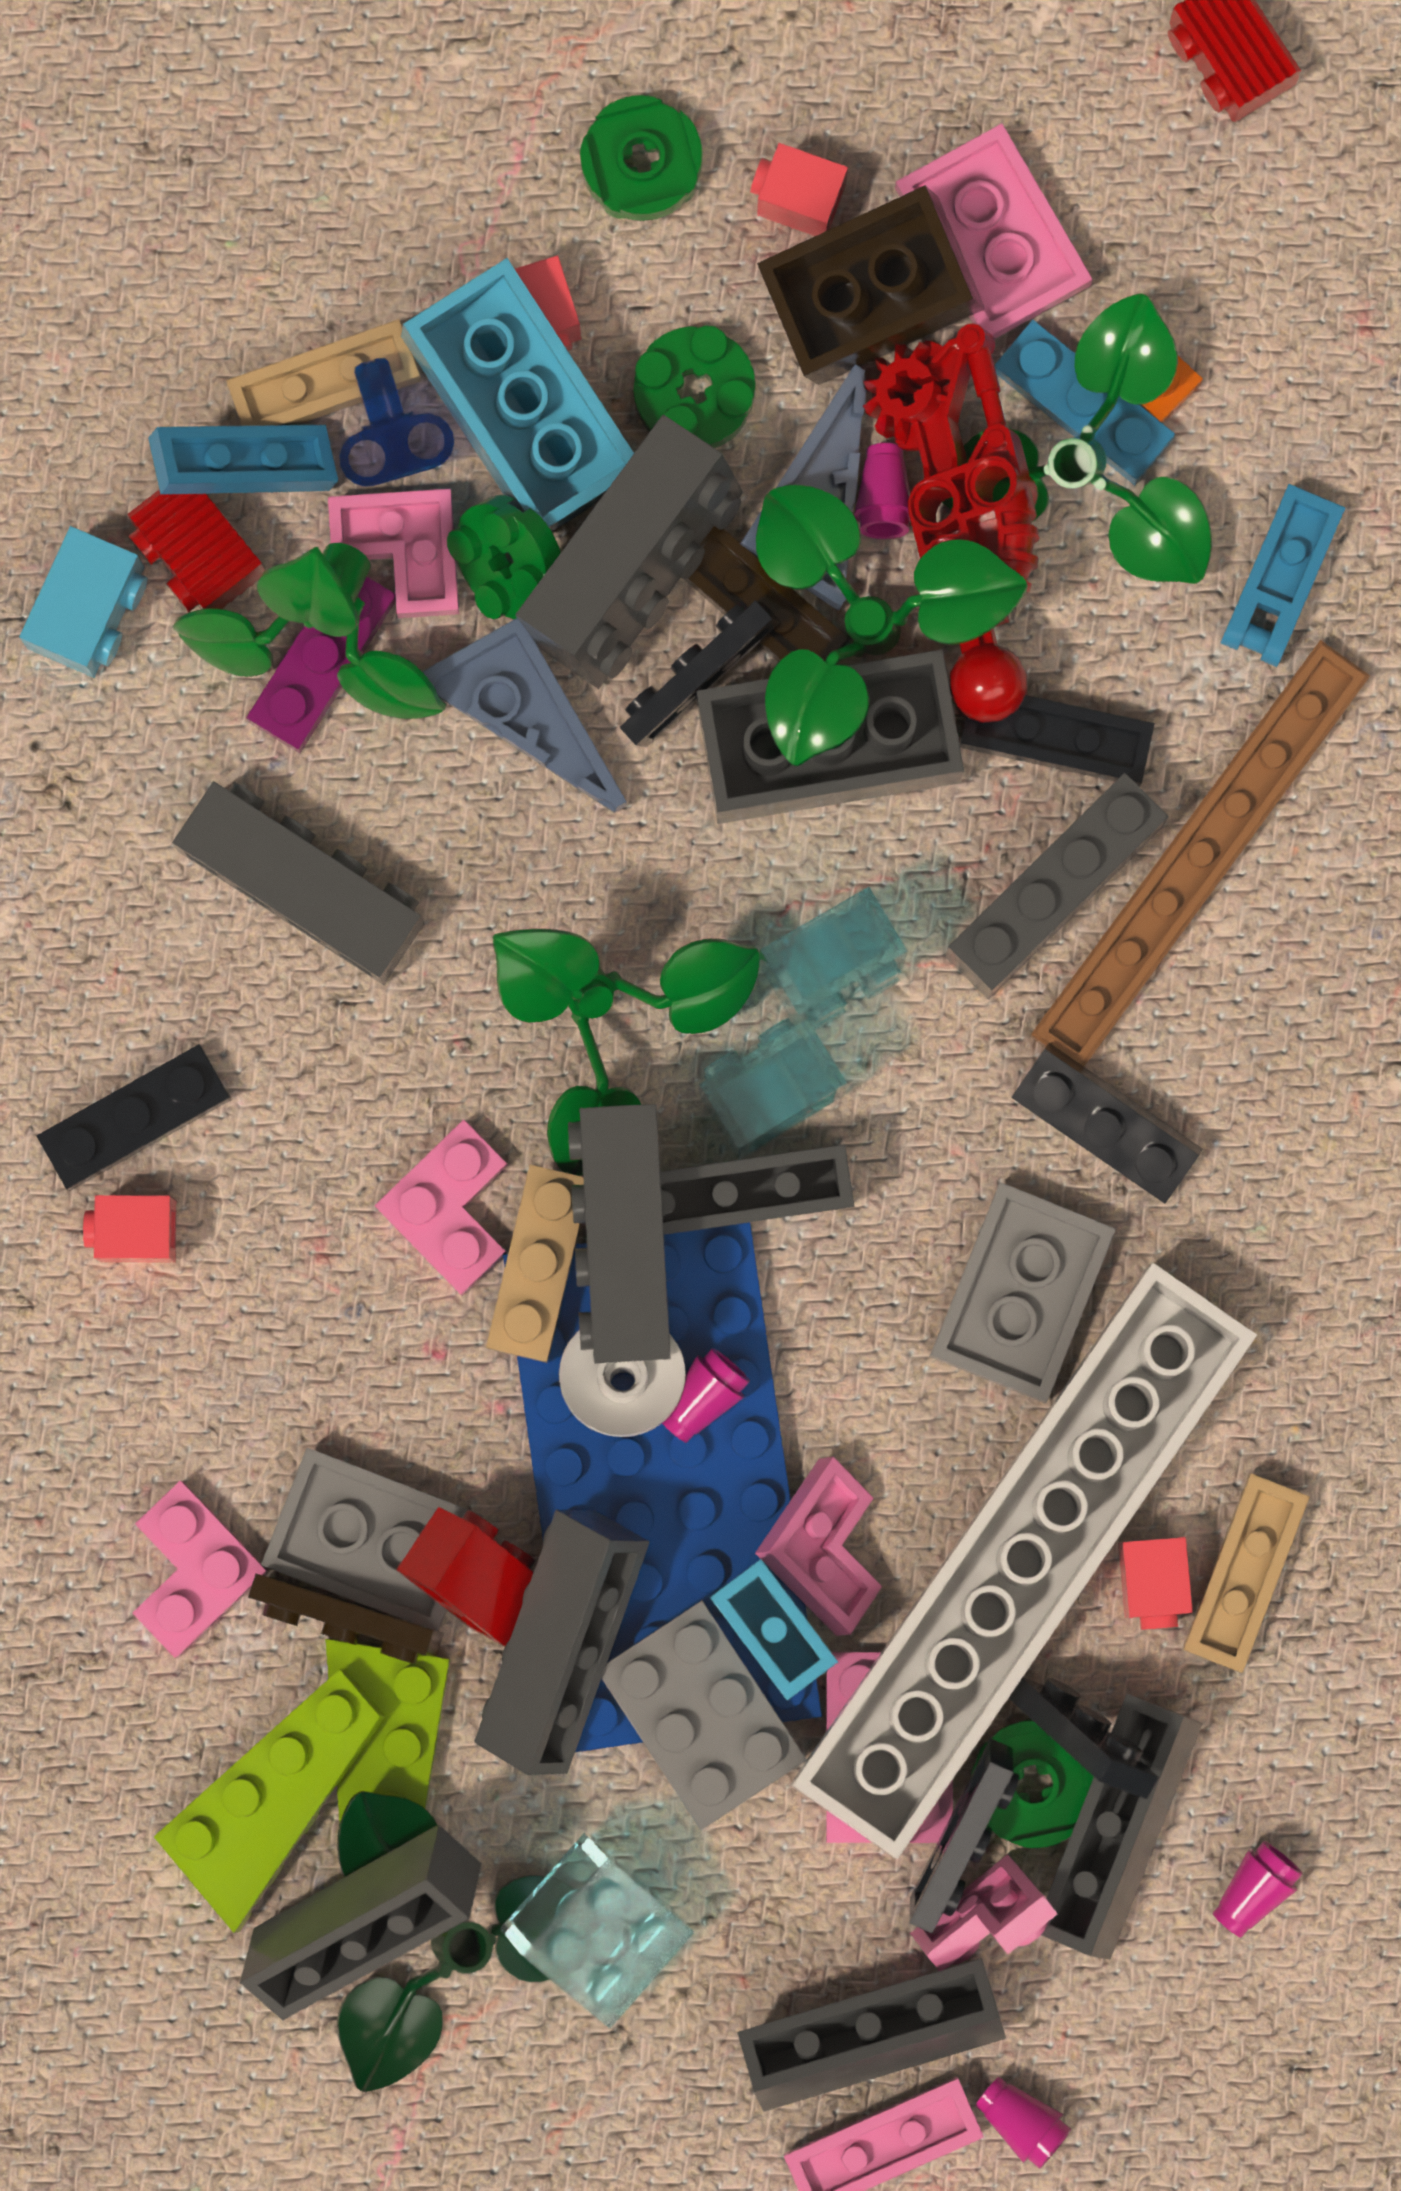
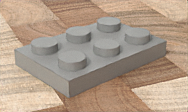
M1000 1182L929 1357L1046 1404L1116 1229Z
M306 1448L261 1565L412 1624L439 1631L447 1610L396 1569L438 1507L460 1518L464 1516L468 1509L313 1449Z
M700 1601L606 1664L602 1675L603 1682L700 1830H703L807 1761L703 1601Z

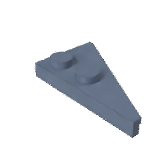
M856 364L853 366L777 487L805 485L821 489L840 499L853 513L860 460L859 443L862 417L864 415L863 405L865 404L866 397L865 385L863 383L866 380L865 370ZM761 512L740 543L757 558L756 533ZM848 560L836 564L845 578H847ZM827 572L818 584L805 589L837 610L840 609L846 600Z
M518 618L422 671L434 685L439 698L613 813L627 806V801L534 639Z

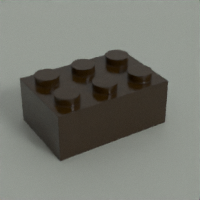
M926 185L757 263L804 377L817 385L850 371L855 364L861 366L894 351L896 344L907 345L985 309L940 199Z

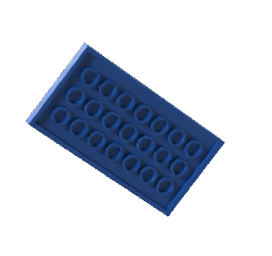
M750 1222L664 1235L669 1334L674 1338L681 1350L685 1364V1375L697 1355L704 1358L712 1348H715L736 1364L750 1380L741 1391L744 1398L697 1435H694L688 1443L677 1438L663 1424L636 1436L614 1437L604 1435L582 1424L566 1405L559 1382L561 1358L567 1344L579 1331V1312H591L590 1286L577 1287L574 1251L548 1363L517 1356L542 1539L552 1522L556 1510L597 1511L650 1541L607 1663L700 1601H703L782 1722L822 1717L817 1680L815 1679L789 1700H786L710 1598L760 1560L755 1552L791 1501ZM587 1243L576 1244L575 1249L587 1248ZM508 1254L503 1255L504 1267L506 1265ZM618 1373L611 1380V1385L620 1391L630 1389L635 1383L634 1378L628 1373ZM767 1566V1568L770 1570V1572L773 1574V1576L776 1578V1580L779 1582V1584L782 1586V1588L785 1590V1592L788 1594V1596L791 1598V1600L794 1602V1604L797 1606V1608L808 1621L806 1605ZM602 1678L575 1752L643 1743Z

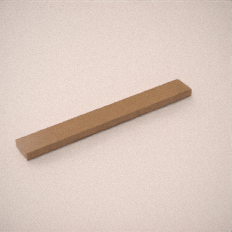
M1320 640L1036 1026L1030 1035L1033 1040L1044 1048L1050 1043L1082 1066L1087 1064L1370 677L1369 674Z

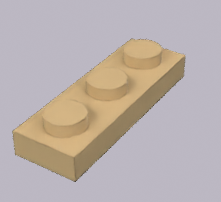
M400 319L226 380L242 426L300 425L421 382L413 355L401 338L402 325Z
M529 1165L486 1349L548 1363L581 1223H573L571 1185H584L583 1177Z
M1248 1475L1182 1647L1183 1651L1243 1673L1310 1496L1257 1475Z

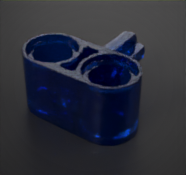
M386 358L372 359L355 366L354 375L369 423L349 433L341 442L338 452L339 464L345 476L354 484L360 486H376L430 470L445 463L451 455L454 446L453 432L449 424L438 414L429 411H409L404 413L392 369ZM428 422L435 424L442 432L443 442L441 448L437 453L428 457L415 455L408 446L410 431L420 423ZM363 440L376 442L384 451L382 466L372 474L358 473L349 464L350 450L356 443Z

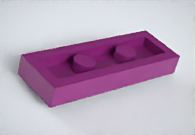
M366 577L358 595V598L365 603L360 614L358 648L362 654L396 602L395 593L369 577ZM303 626L247 715V721L298 753H301L342 688L337 678V673L342 665L351 663L346 658L345 653L347 636H330L318 631L314 627L307 628Z

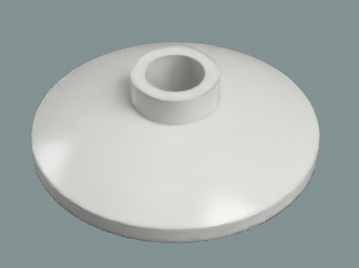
M578 1331L567 1344L559 1369L561 1392L571 1413L588 1428L614 1437L640 1435L662 1424L676 1409L685 1385L684 1359L674 1338L669 1334L671 1359L594 1364L593 1350H581L580 1332ZM618 1373H628L634 1378L635 1383L630 1389L620 1391L611 1385V1380Z

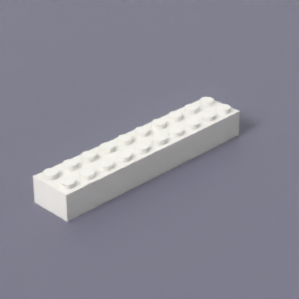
M1152 1263L1147 1267L790 1785L890 1856L898 1859L1257 1334L1156 1264Z

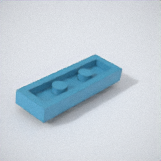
M1033 319L995 364L996 373L1001 379L1073 437L1080 436L1082 428L1088 425L1104 403L1108 394L1095 393L1083 388L1076 377L1074 367L1075 353ZM1118 397L1116 406L1098 429L1094 439L1103 447L1107 464L1135 486L1172 442L1175 433L1140 405L1128 403L1121 397Z
M326 425L157 427L148 437L160 494L330 491L338 482Z

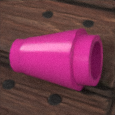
M893 443L873 444L867 448V458L864 464L854 516L860 522V532L867 537L875 539L902 537L909 532V523L911 522L908 512V500L911 491L906 464L903 459V449Z
M712 1348L704 1358L697 1355L685 1375L684 1390L676 1409L662 1423L671 1433L685 1443H688L694 1435H697L742 1400L744 1395L741 1391L750 1382L746 1374L736 1364L715 1348Z
M1263 1841L1255 1851L1248 1849L1219 1901L1218 1907L1212 1914L1225 1928L1242 1938L1249 1929H1252L1298 1890L1295 1883L1303 1873L1280 1850L1270 1843Z
M999 2076L975 2104V2107L984 2113L985 2118L1024 2164L1027 2160H1030L1039 2169L1051 2158L1072 2130L1060 2120L1063 2113L1012 2084L1006 2083Z

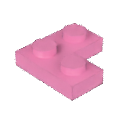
M451 489L328 497L331 543H344L353 546L364 553L369 560L393 558L398 618L459 614L456 560L451 556L447 547L448 534L454 530Z
M463 1119L374 1206L461 1296L506 1254V1251L464 1208L508 1164Z
M833 1456L818 1459L755 1554L836 1636L852 1634L882 1586L842 1546L873 1500V1497Z
M181 1480L135 1523L177 1570L133 1614L174 1658H179L251 1589L256 1573L265 1575L268 1570L261 1565L259 1560Z
M1007 1854L964 1889L962 1898L953 1915L950 1917L942 1913L933 1933L917 1927L910 1934L935 1967L941 1971L950 1965L960 1964L970 1958L978 1949L980 1941L990 1933L1007 1954L1018 1946L1028 1945L1044 1932L1047 1922L1058 1913Z

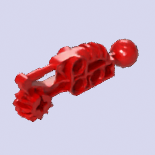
M970 323L963 326L958 331L957 337L949 340L944 346L926 340L922 343L919 342L914 351H912L905 344H896L894 362L891 363L884 358H875L877 368L882 373L879 379L872 378L863 381L865 389L875 394L863 407L867 415L877 419L874 427L880 435L886 439L895 437L898 447L903 450L920 452L924 468V479L913 488L908 500V512L920 559L933 546L944 541L958 539L973 541L989 549L1005 564L1024 577L1028 585L1026 593H1029L1032 584L1027 580L1031 571L1038 568L1039 558L1033 555L1034 543L1040 539L1039 529L1031 524L1036 518L1037 486L1029 474L1019 436L1006 425L999 397L1001 389L992 357L995 350L993 335L978 324ZM972 375L977 397L981 398L988 427L983 432L967 461L958 422L970 376ZM1010 477V487L1007 494L999 501L993 502L992 493L995 485L1003 478ZM953 497L951 513L946 519L937 522L936 513L938 507L944 500ZM1009 617L1005 618L997 626L1009 623ZM994 628L972 641L961 643L962 655L958 657L950 672V694L958 709L969 719L983 723L1002 721L1016 712L1027 694V673L1019 657L1008 648L998 645Z

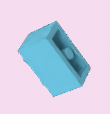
M70 526L19 636L25 647L39 655L95 678L100 665L108 667L116 656L122 640V633L117 631V628L126 608L134 611L145 592L148 577L142 575L145 567L139 556Z
M761 1559L710 1597L786 1700H789L838 1663Z

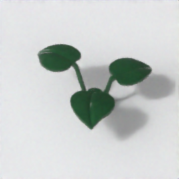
M368 1791L356 1793L343 1812L337 1835L338 1860L343 1876H348L437 1826L435 1819L421 1805L406 1798ZM541 1875L521 1876L506 1883L495 1895L493 1909L498 1924H491L485 1929L482 1925L468 1919L431 1939L433 1954L439 1960L438 1966L411 1978L404 1989L396 1981L387 1977H374L355 1986L343 2000L337 2018L338 2040L355 2087L362 2092H369L392 2085L419 2067L436 2047L443 2027L442 2011L440 2006L431 1998L415 1994L420 1987L441 1977L444 1979L449 1978L453 1970L463 1974H471L481 1970L489 1962L494 1944L496 1957L500 1965L519 1980L543 1982L553 1979L569 1969L586 1949L607 1931L608 1925L603 1916L586 1897L560 1881Z

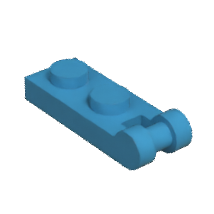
M1288 484L1220 644L1238 650L1239 645L1262 654L1261 661L1275 667L1278 666L1345 507ZM1255 608L1278 616L1272 632L1249 623Z

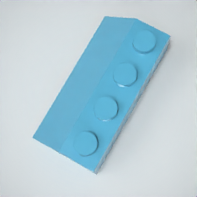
M508 258L403 324L401 338L502 493L514 498L509 504L515 506L521 512L531 508L542 517L551 532L597 503L633 456L634 452Z

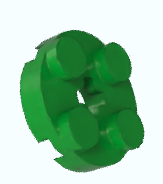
M648 95L624 97L610 103L595 117L596 121L588 129L587 135L584 136L581 144L580 160L583 179L588 191L610 216L618 219L627 218L633 221L655 220L678 210L683 203L688 202L694 196L702 171V145L698 131L688 116L681 110L679 113L673 107L663 104V100ZM643 144L647 153H658L659 160L651 163L650 171L641 173L636 167H628L625 164L624 160L631 158L633 155V146Z
M708 325L703 327H682L669 331L656 339L637 361L633 387L634 403L640 420L649 432L661 416L665 415L713 448H717L732 440L746 423L754 402L756 382L753 367L748 356L722 330ZM694 374L697 379L706 378L709 380L711 385L705 389L706 400L704 402L696 404L691 396L680 398L677 390L684 386V377Z
M506 495L491 496L467 509L460 517L458 527L452 530L447 537L449 553L458 562L466 582L474 592L477 607L481 613L490 619H498L501 616L516 619L515 614L561 553L553 533L542 517L531 508L521 512L515 506L507 504L514 500V498ZM509 552L514 563H509L505 553Z
M1033 1720L1012 1723L996 1731L991 1739L1013 1748L1014 1773L1019 1774V1780L1024 1778L1025 1767L1035 1765L1039 1775L1049 1774L1051 1786L1042 1789V1800L1038 1802H1031L1027 1793H1017L1015 1791L1011 1802L1005 1810L998 1807L995 1808L987 1826L991 1827L998 1837L1026 1848L1049 1847L1071 1837L1094 1776ZM988 1741L985 1742V1743L979 1748V1750H978V1752H977V1755H976V1759H975L974 1765H973L972 1770H971V1773H970V1777H971V1775H972V1773H973V1771H974V1769H975V1767H976V1765H977V1763H978V1761H979V1759H980V1757H981V1755H982V1753H983V1751H984V1749H985V1747H986Z

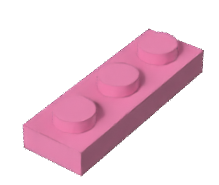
M956 2076L783 2153L798 2191H865L980 2140L984 2136L960 2081Z

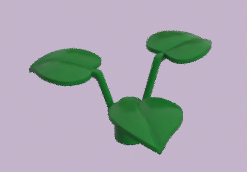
M1135 294L1113 303L1099 314L1085 330L1077 345L1074 367L1078 382L1088 391L1108 393L1104 403L1091 421L1082 428L1080 436L1064 439L1057 443L1049 454L1048 464L1038 466L1039 450L1034 441L1025 433L1012 427L1008 428L1019 436L1029 474L1037 486L1038 498L1035 504V520L1046 511L1049 504V493L1044 481L1041 479L1042 477L1051 475L1057 484L1070 489L1093 484L1098 490H1105L1124 499L1130 505L1115 514L1109 527L1110 550L1122 568L1130 574L1148 581L1197 584L1206 575L1212 550L1209 518L1198 495L1183 482L1163 476L1148 482L1138 497L1130 489L1107 479L1103 475L1107 463L1106 454L1101 444L1094 439L1096 432L1116 406L1118 397L1135 405L1152 402L1168 390L1177 372L1178 351L1169 328L1160 316L1151 298L1145 294ZM984 431L973 436L964 445L967 461ZM1010 477L1003 478L995 485L992 493L993 502L999 501L1007 494L1010 487ZM953 497L942 502L950 510L953 508Z
M787 485L772 489L764 497L756 533V552L761 566L776 583L792 589L813 587L823 579L827 572L850 604L845 615V627L853 640L852 644L832 651L826 661L812 651L799 649L784 657L773 669L766 687L765 707L771 734L784 757L793 766H800L814 756L843 744L860 729L865 721L870 701L867 686L856 670L849 666L837 665L839 661L851 656L862 657L864 653L882 655L892 650L899 641L901 635L900 626L907 623L908 615L915 607L919 606V627L922 633L930 640L951 645L972 641L992 630L1012 613L1027 591L1028 585L1024 577L980 544L963 539L944 541L933 546L922 556L916 565L914 583L920 594L908 597L901 607L893 612L890 606L878 597L866 596L860 598L836 565L852 558L861 545L860 528L850 509L834 495L811 486Z
M330 543L325 547L323 553L319 547H314L294 560L273 566L264 571L257 583V591L265 604L274 613L279 615L266 630L256 632L246 617L223 609L192 611L178 617L173 625V630L179 634L183 642L207 663L229 674L252 677L264 674L272 665L273 655L265 645L271 643L289 621L303 623L307 628L314 627L318 631L330 636H347L345 653L346 658L351 663L344 664L339 668L337 678L344 690L364 707L389 717L418 719L437 715L445 710L448 704L440 700L430 679L409 660L384 651H369L364 654L360 652L358 648L359 619L365 603L358 598V595L371 564L364 553L344 543Z
M521 929L493 935V946L497 962V989L505 1009L519 1021L534 1023L556 1018L569 1007L572 1011L571 1017L578 1026L595 1074V1089L587 1086L571 1087L559 1097L551 1110L547 1127L548 1145L554 1162L562 1172L583 1175V1160H570L568 1122L580 1121V1108L641 1105L637 1096L625 1087L608 1089L609 1079L589 1025V1018H598L607 1013L613 1004L614 991L620 990L656 1009L669 1007L670 1023L681 1033L698 1034L714 1030L737 1014L754 988L760 965V954L755 945H741L729 940L716 938L701 939L684 945L672 954L661 972L660 986L665 995H655L622 979L616 971L605 974L599 966L598 954L592 944L576 933L556 929Z

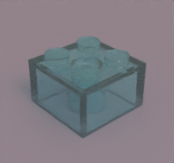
M867 887L760 949L759 967L795 1028L798 1029L810 1022L815 1031L846 1013L844 1008L848 1005L846 1000L862 991L867 999H871L900 981L898 976L902 973L900 969L904 966L908 951L870 887Z
M787 1018L757 1037L760 1042L757 1044L759 1048L743 1058L739 1057L736 1050L732 1051L704 1069L706 1073L704 1076L705 1081L699 1084L700 1098L738 1160L844 1097L847 1082L808 1019L794 1026L790 1018Z
M585 1833L582 1834L500 1928L525 1959L609 2029L612 2028L694 1934V1931L670 1905Z

